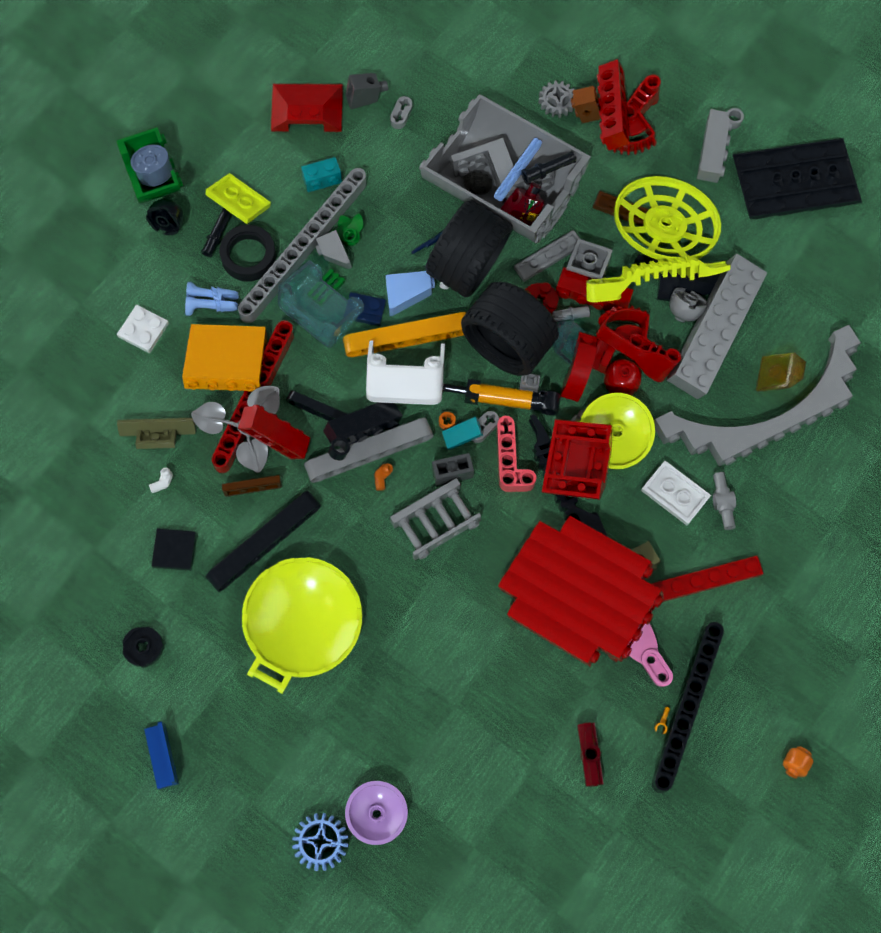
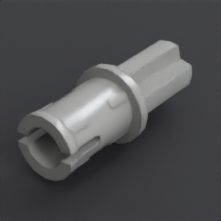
M588 305L577 308L569 307L565 310L554 311L552 316L556 322L574 321L577 318L589 317L590 310Z

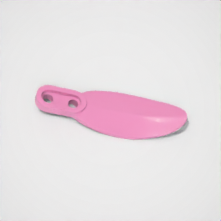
M650 623L648 625L645 624L641 630L643 631L642 636L637 642L634 641L630 647L632 651L629 656L643 665L655 685L666 687L672 682L673 673L658 652L657 640ZM648 657L654 658L653 664L647 661ZM659 674L665 675L664 681L659 679Z

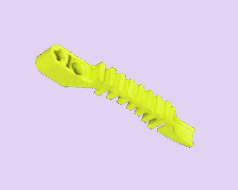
M688 255L685 258L676 257V260L668 258L667 261L658 260L657 263L649 261V264L645 262L640 263V265L631 264L630 269L627 266H622L620 277L586 281V300L589 302L621 299V293L632 282L636 286L641 285V277L647 282L650 281V274L654 279H659V273L662 274L663 278L668 277V272L672 277H677L678 273L681 278H686L687 275L690 280H694L695 273H698V277L712 276L729 271L731 265H727L726 261L704 263L696 256L691 257Z

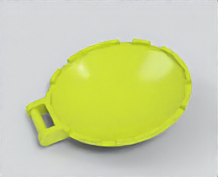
M290 558L271 566L256 578L246 594L242 608L243 633L251 651L256 656L247 673L248 676L260 679L278 689L277 692L283 694L292 677L320 675L339 665L350 654L361 631L362 607L357 591L342 571L332 564L316 558ZM260 664L284 676L283 681L280 682L258 670Z

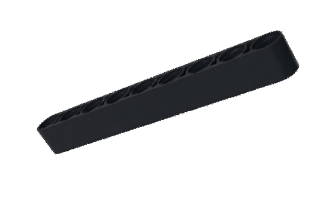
M718 622L709 623L702 632L652 779V787L658 793H665L673 786L724 634L723 626ZM709 629H715L717 636H711ZM703 647L710 648L711 655H706L703 652ZM697 665H702L705 668L704 674L697 671ZM695 683L698 685L699 692H693L690 689V684ZM684 702L691 703L693 710L687 711L684 708ZM677 722H685L686 730L679 729ZM671 740H677L680 743V748L674 749L671 746ZM666 758L673 761L674 766L672 769L665 766L664 760ZM659 778H664L667 781L666 788H661L658 785Z

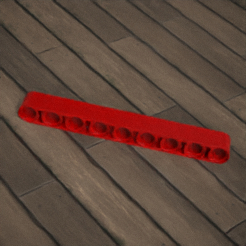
M284 320L276 325L264 350L260 378L264 377L266 380L260 382V387L271 386L294 339L293 327L289 321ZM283 330H289L287 334L281 333ZM275 346H281V349L274 350L273 348ZM267 362H274L271 366L265 365ZM244 391L230 421L238 423L241 420V413L244 407H249L247 400L251 392ZM229 424L212 456L214 468L219 473H226L230 470L236 458L237 447L246 438V435L241 434L239 431H234L235 426ZM228 443H234V446L231 448L225 447ZM221 459L226 460V462L223 465L217 464V462Z

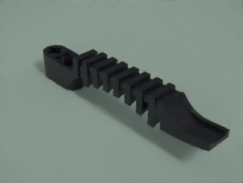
M533 414L530 415L531 420H529V423L537 439L533 450L535 454L534 460L535 462L538 461V468L543 471L542 476L544 478L550 449L549 443L551 441L543 425ZM551 494L555 495V503L559 504V511L564 512L563 517L565 520L572 516L607 536L596 511L590 513L576 507L577 497L570 499L569 496Z

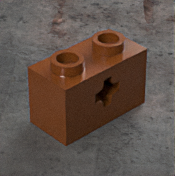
M594 86L573 90L571 105L575 109L576 117L580 118L582 124L600 120L599 110L601 107Z

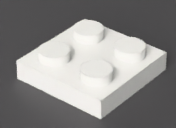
M136 305L117 333V336L150 354L169 325V322Z

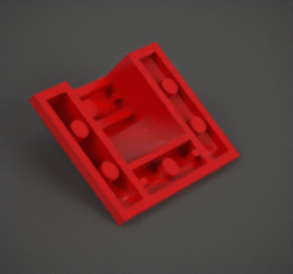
M273 84L271 132H289V124H323L324 132H342L343 84Z
M555 419L542 493L600 500L606 487L612 452V425Z

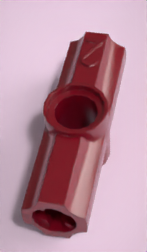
M595 723L578 724L580 758L583 764L586 787L604 785L600 761L601 752L598 747ZM585 751H594L595 759H588L585 755Z

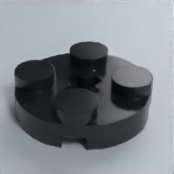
M150 627L134 628L123 639V655L134 666L146 668L154 664L161 657L164 650L161 636ZM139 643H148L145 651H138L140 648L138 646Z

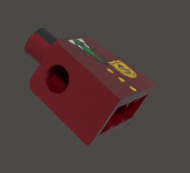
M532 182L527 190L520 187L516 188L501 207V210L531 226L541 213L544 201L538 194L541 187Z

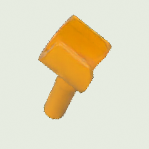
M665 707L660 723L654 726L655 732L659 725L664 726L662 734L667 732L666 721L670 711L669 707Z

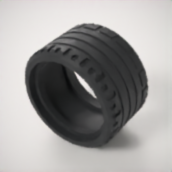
M474 200L464 202L449 221L431 251L425 266L426 273L433 278L435 277L439 282H443L447 287H451L453 291L458 292L464 298L470 297L485 279L506 245L512 232L511 224L506 220H502L498 215H494L493 212L479 205Z
M493 282L489 284L461 319L463 334L471 346L494 366L517 376L531 374L559 336L557 323L548 309L527 291L507 282Z

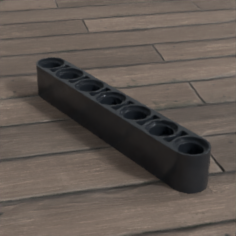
M305 491L212 568L205 578L218 592L223 591L320 509L321 504L309 491Z

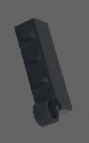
M378 402L328 421L323 432L331 444L328 449L330 457L338 461L343 460L349 453L350 445L353 442H362L371 435L375 436L386 429L396 428L403 416L396 404ZM334 446L341 447L344 452H338Z

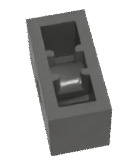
M469 453L432 461V472L436 486L445 485L456 478L458 481L471 479L474 476Z

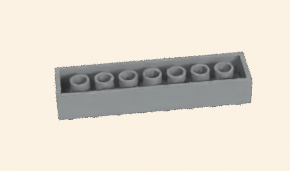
M737 253L727 260L726 264L731 265L730 270L720 274L705 304H708L701 317L697 319L680 352V362L666 379L696 399L707 394L767 274L766 271Z

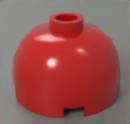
M620 359L614 361L605 371V388L609 393H624L632 396L641 385L642 374L640 368L630 360Z

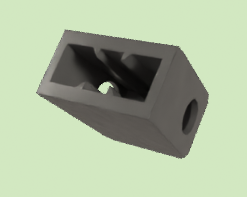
M375 73L349 75L345 96L350 109L376 103L379 93L388 91V84L386 80L378 81Z

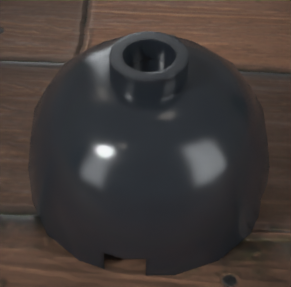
M159 199L149 207L146 220L157 232L160 229L166 231L164 235H175L183 224L184 215L181 207L176 202L169 199Z

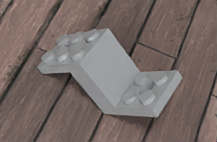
M503 138L451 155L452 169L455 177L465 176L473 170H482L489 165L497 188H499L514 167ZM555 171L548 173L544 179L539 178L532 182L538 184L541 187L540 190H548L554 185ZM520 175L505 196L503 203L508 200L516 188L520 187L526 190L529 188L530 185L525 184L522 175Z

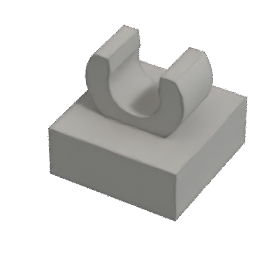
M528 374L521 376L519 389L538 392L540 375Z

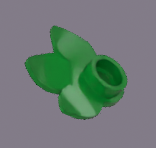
M359 213L353 219L340 215L338 228L332 231H337L341 242L348 246H354L360 240V232L364 227V220Z

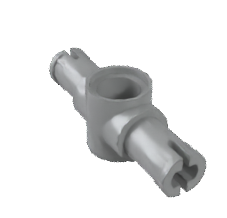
M718 472L713 475L716 487L713 494V506L722 516L724 530H731L736 527L733 511L736 508V497L734 492H730V488L727 487L725 473Z

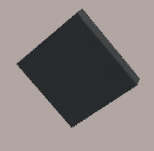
M157 528L152 568L191 571L196 531Z

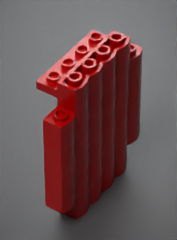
M569 516L560 532L539 521L498 585L501 591L516 599L507 613L511 620L589 667L592 663L595 664L601 655L599 653L600 650L608 654L609 658L616 663L617 661L622 662L624 658L627 659L632 651L630 647L634 641L637 642L642 636V628L652 620L653 610L655 607L658 608L664 600L662 590L645 581V578L648 579L653 572L652 561L572 516Z

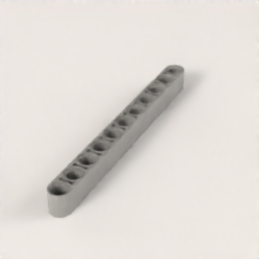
M355 168L347 175L238 306V311L244 323H252L257 319L316 248L315 245H318L316 238L327 234L339 220L340 215L346 212L365 189L366 173L363 169ZM279 270H285L283 273H278ZM269 283H273V284H274V285L271 286V287L266 286V285L269 284ZM257 297H263L261 300H255ZM247 310L251 311L249 314H244Z

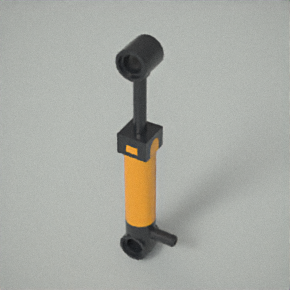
M468 379L467 387L443 384V391L465 394V403L478 405V402L540 411L542 414L550 416L557 415L559 412L561 395L554 391L540 390L535 392L481 384L480 380Z

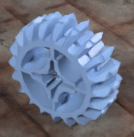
M316 813L314 814V821L307 816V825L302 821L299 823L303 829L302 831L298 828L295 829V832L300 835L299 837H292L293 841H298V844L293 845L292 848L300 850L295 853V857L303 856L300 860L301 864H304L306 860L308 861L306 868L310 869L312 864H315L314 870L318 871L319 865H322L323 871H326L327 863L330 864L331 868H334L335 865L332 862L334 859L338 863L341 862V859L338 857L339 853L343 856L346 855V852L341 850V848H348L347 843H342V840L348 839V835L341 836V833L346 828H337L341 824L340 820L333 824L334 816L331 815L327 821L326 813H323L322 819L319 820V816ZM320 825L315 836L305 837L312 827ZM326 826L331 827L336 832L338 841L326 837ZM322 833L323 840H326L327 843L322 844L319 850L318 844H315L313 841L319 840ZM303 843L315 847V859L307 855ZM336 847L331 856L321 860L323 851L326 848Z

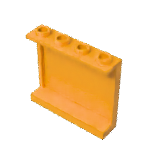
M191 324L182 374L184 389L252 392L259 388L264 345L267 344L266 327Z

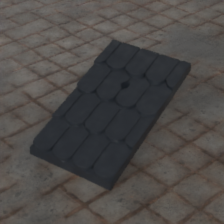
M843 138L732 154L750 219L756 220L777 215L783 216L804 211H815L862 203Z

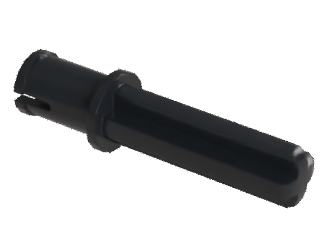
M225 208L222 209L211 234L206 237L207 241L201 250L202 254L206 257H212L232 216V213Z

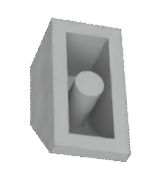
M336 230L316 238L318 245H315L319 256L323 255L326 261L347 269L352 268Z

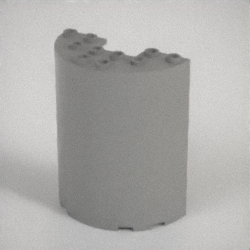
M479 94L475 100H471L468 109L460 114L458 119L460 124L457 132L449 137L446 146L444 147V144L440 143L437 148L434 147L431 150L429 158L422 161L419 167L421 176L463 202L469 200L476 201L479 205L493 212L494 215H498L502 220L509 222L513 231L535 243H539L542 237L545 238L566 210L571 196H574L580 185L579 181L586 172L591 156ZM503 138L514 166L534 138H538L542 141L541 147L525 169L534 167L536 163L544 164L571 151L575 154L571 158L576 157V163L555 170L554 185L548 190H539L538 194L544 201V205L533 224L528 226L501 210L505 202L503 203V201H498L494 198L498 188L489 165L482 170H473L465 176L455 177L452 169L451 155Z

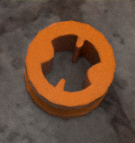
M443 412L439 416V426L443 430L455 426L456 417L453 413ZM447 417L450 418L451 424H444L443 419H447Z

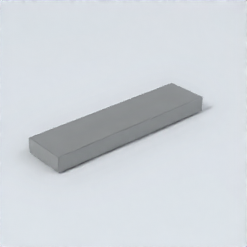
M572 230L514 265V270L523 282L527 281L570 255L574 250L577 240L580 239L579 236Z

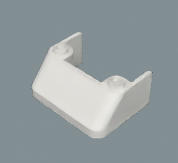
M369 341L366 377L367 399L371 402L426 405L440 403L443 394L445 344H441L440 356L428 357L424 362V366L386 365V358L381 354H374L373 341Z

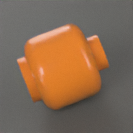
M800 746L791 748L783 761L786 774L792 778L806 777L814 762L810 751Z

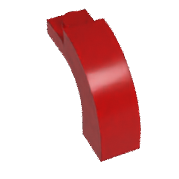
M579 332L571 366L563 381L561 397L576 402L580 400L594 363L597 351L596 336Z

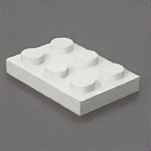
M666 461L661 464L641 489L644 494L686 526L711 496Z

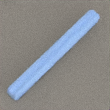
M534 138L495 192V199L503 201L520 177L521 170L527 167L541 147V140Z

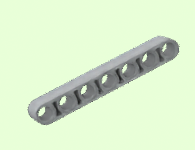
M420 418L369 437L362 442L351 444L350 451L343 460H334L330 457L329 453L308 460L304 463L311 483H315L426 442L433 438L434 435L427 418ZM342 448L337 449L338 452H344Z

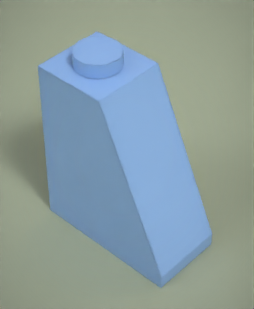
M426 271L386 275L390 316H394L431 296L432 288H435L434 278L430 277Z

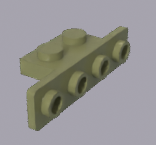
M192 418L117 420L120 436H136V449L175 448L177 435L196 433L195 422Z

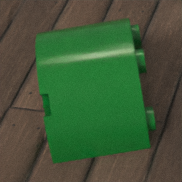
M158 127L116 140L139 204L181 191L180 187H183V183L178 172L170 171L171 177L161 185L146 186L138 180L131 166V158L140 148L147 145L164 147V144H167L164 133L160 134ZM169 158L172 169L176 168L173 159Z

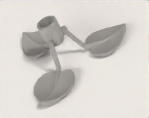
M262 386L255 389L248 397V406L260 405L265 408V411L276 414L280 405L279 388L276 386ZM207 402L191 413L195 424L202 431L209 434L220 433L223 429V423L233 425L237 429L240 420L238 423L225 420V409L217 402ZM238 429L241 434L246 435L247 442H241L238 445L236 457L243 466L259 473L267 461V445L255 438L251 440L250 435Z

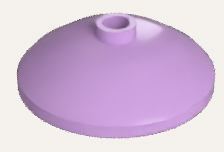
M383 781L367 782L356 788L350 795L345 808L346 823L351 833L360 841L370 845L386 844L398 837L405 827L408 816L407 804L402 793L393 785ZM378 810L381 812L379 818L373 816L374 811Z

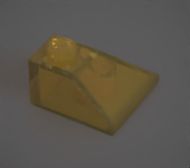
M795 352L763 356L756 391L791 388L804 378L806 361Z

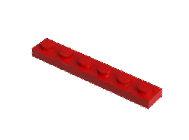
M753 556L655 582L652 585L662 590L663 602L759 577L764 573L758 556Z

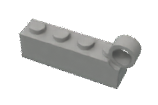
M731 108L727 112L710 109L706 122L697 179L718 183L720 176H724L725 166L722 165L723 161L726 162L728 151L725 148L729 146L731 137L728 135V131L741 126L744 114L740 109ZM735 116L738 118V121H733L729 117Z

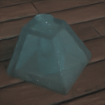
M559 321L557 324L559 336L553 344L554 352L571 366L579 332L588 333L574 321Z

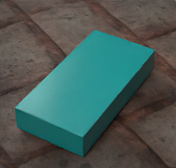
M477 417L442 431L447 449L449 450L483 436Z

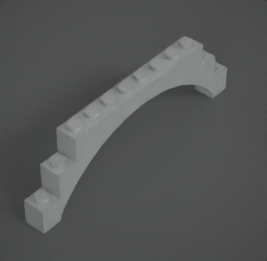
M850 325L834 331L828 339L831 343L829 358L819 383L803 401L778 417L748 426L717 427L688 421L675 416L671 411L655 419V431L663 444L668 442L674 443L681 437L691 455L696 453L700 455L709 449L719 467L724 464L728 466L734 463L736 458L740 456L744 458L753 452L752 450L756 448L760 450L769 445L768 442L772 440L779 441L785 437L786 433H795L801 429L802 425H811L818 420V417H827L834 412V409H843L848 406L853 395L845 382L851 380L857 370L849 356L857 352V347L861 342Z

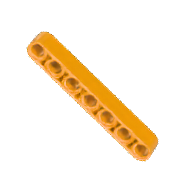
M466 312L347 334L343 337L346 356L358 357L368 355L369 341H373L374 353L464 336L461 319Z

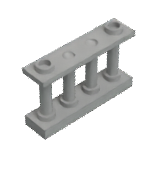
M457 478L390 517V522L394 529L398 526L402 527L416 550L412 552L414 560L418 558L420 560L424 559L433 549L465 530H472L479 525L481 521L480 513L472 516L458 495L460 483ZM447 497L452 498L466 520L458 526L454 524L442 505V500ZM430 507L437 510L449 529L448 532L439 536L425 514L426 510ZM415 516L416 518L419 517L433 539L424 546L409 525V520Z

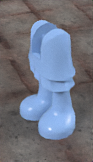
M192 282L187 283L186 316L193 315L194 310L197 308L215 309L217 312L221 311V313L238 310V303L225 300H237L239 292L219 287L216 289L212 286L211 289L197 287ZM194 297H211L213 298V300L198 299Z

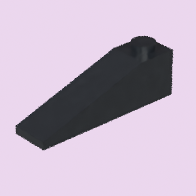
M668 272V277L663 278L662 274L659 273L657 300L670 301L675 288H685V292L690 293L694 291L701 296L710 295L720 274L698 277V273H695V279L690 280L687 275L686 278H681L677 273V277H672Z

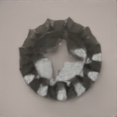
M473 171L472 174L467 173V176L464 178V187L473 194L483 195L491 190L492 179L488 178V174L483 175L482 172L476 173Z

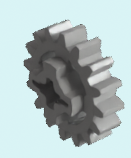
M555 80L553 85L548 82L547 87L543 86L542 91L539 93L538 103L541 104L540 109H546L545 114L552 113V117L555 114H558L559 118H561V114L568 116V111L573 112L571 98H573V90L575 89H570V84L565 86L564 81L558 84Z

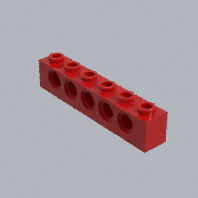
M618 59L598 66L599 74H597L599 82L597 89L600 95L598 102L601 107L599 110L601 118L599 125L602 131L600 139L603 145L606 144L609 151L630 144L625 74Z

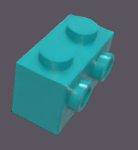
M336 157L301 167L307 192L342 182L341 171Z

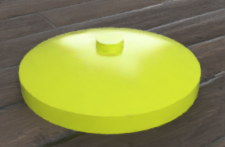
M610 393L596 398L585 408L579 421L612 425V452L609 469H624L639 463L649 453L654 442L655 424L649 409L639 399L628 394Z

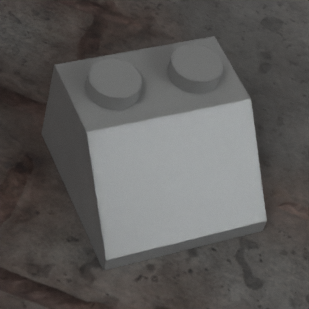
M578 239L566 270L593 279L604 278L613 250Z

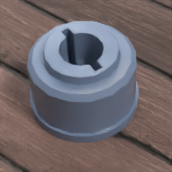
M144 146L137 150L131 158V166L138 180L143 185L158 186L165 183L171 177L172 165L166 149L162 146Z

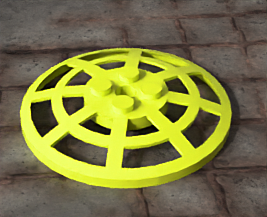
M653 176L635 180L623 188L614 206L615 223L623 238L639 252L657 260L667 261L668 258L676 260V257L655 253V251L678 254L681 258H685V256H688L686 251L694 248L698 242L710 244L704 251L691 256H696L699 259L707 255L714 248L721 233L720 215L712 201L696 187L678 179ZM651 186H667L679 191L675 198L666 195H654ZM644 187L646 197L639 199L634 205H631L624 199L632 191ZM685 193L698 200L707 211L697 214L688 204L682 201ZM656 201L670 202L672 205L671 207L665 205L658 206ZM649 202L651 209L646 214L638 209L641 205ZM620 205L630 211L628 216L630 227L621 225L618 216ZM678 207H681L685 211H687L691 217L685 218L684 215L677 210ZM634 215L644 220L643 226L635 227ZM711 217L714 227L713 238L702 237L703 227L701 220ZM695 223L696 235L686 232L687 225ZM627 233H633L641 243L649 248L646 249L639 245ZM639 233H647L653 238L652 243L643 239ZM682 238L692 240L689 245L683 248L678 243ZM660 242L670 243L674 249H664L658 247Z

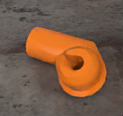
M390 463L381 465L374 473L377 491L385 490L384 480L393 471V466Z

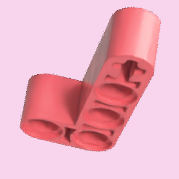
M502 416L497 424L499 486L505 492L531 491L535 487L536 474L529 469H517L515 423L512 417ZM503 425H507L508 431L506 434H504ZM508 442L511 444V446L504 447L502 443ZM504 460H509L512 462V464L506 466L502 462ZM527 477L530 478L532 482L527 484L523 482L522 479ZM510 478L513 483L506 484L503 479Z

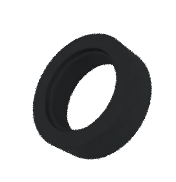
M241 225L231 229L220 243L219 253L224 269L230 276L240 281L261 279L276 261L273 239L267 231L255 225ZM242 240H256L265 247V256L257 265L242 267L231 260L232 248Z

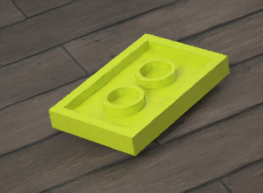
M230 173L207 188L205 195L246 224L270 208L271 204L270 201Z

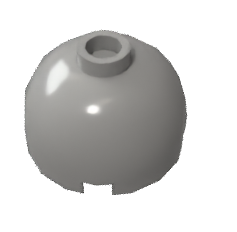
M675 288L669 302V308L675 319L680 322H691L700 318L708 304L705 305L707 301L694 291L687 293L685 288Z

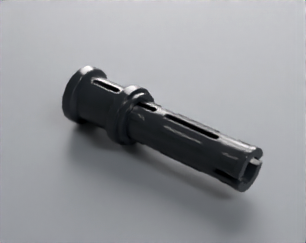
M571 151L544 164L536 163L530 169H522L521 175L525 184L530 185L534 180L544 179L548 173L576 163V157L571 158L575 154Z

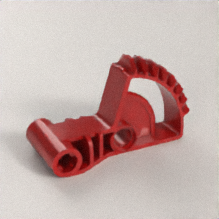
M657 75L647 76L627 102V114L633 115L628 117L629 136H636L645 131L648 137L613 149L614 154L619 150L621 155L623 151L627 152L628 156L631 151L636 155L637 150L643 153L644 148L650 150L651 145L656 146L655 131L643 115L651 106L659 101L661 80Z
M625 305L623 307H613L601 315L598 319L600 327L596 336L634 360L646 376L654 381L663 382L680 362L681 354L674 348L666 351L662 348V345L658 346L655 344L656 342H651L647 338L650 315L646 310L641 311L640 307L635 309L633 305L628 308ZM624 320L639 324V327L626 324L619 326L613 331L606 324Z

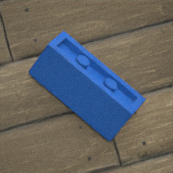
M161 721L158 722L157 726L144 729L158 790L179 784L166 725Z

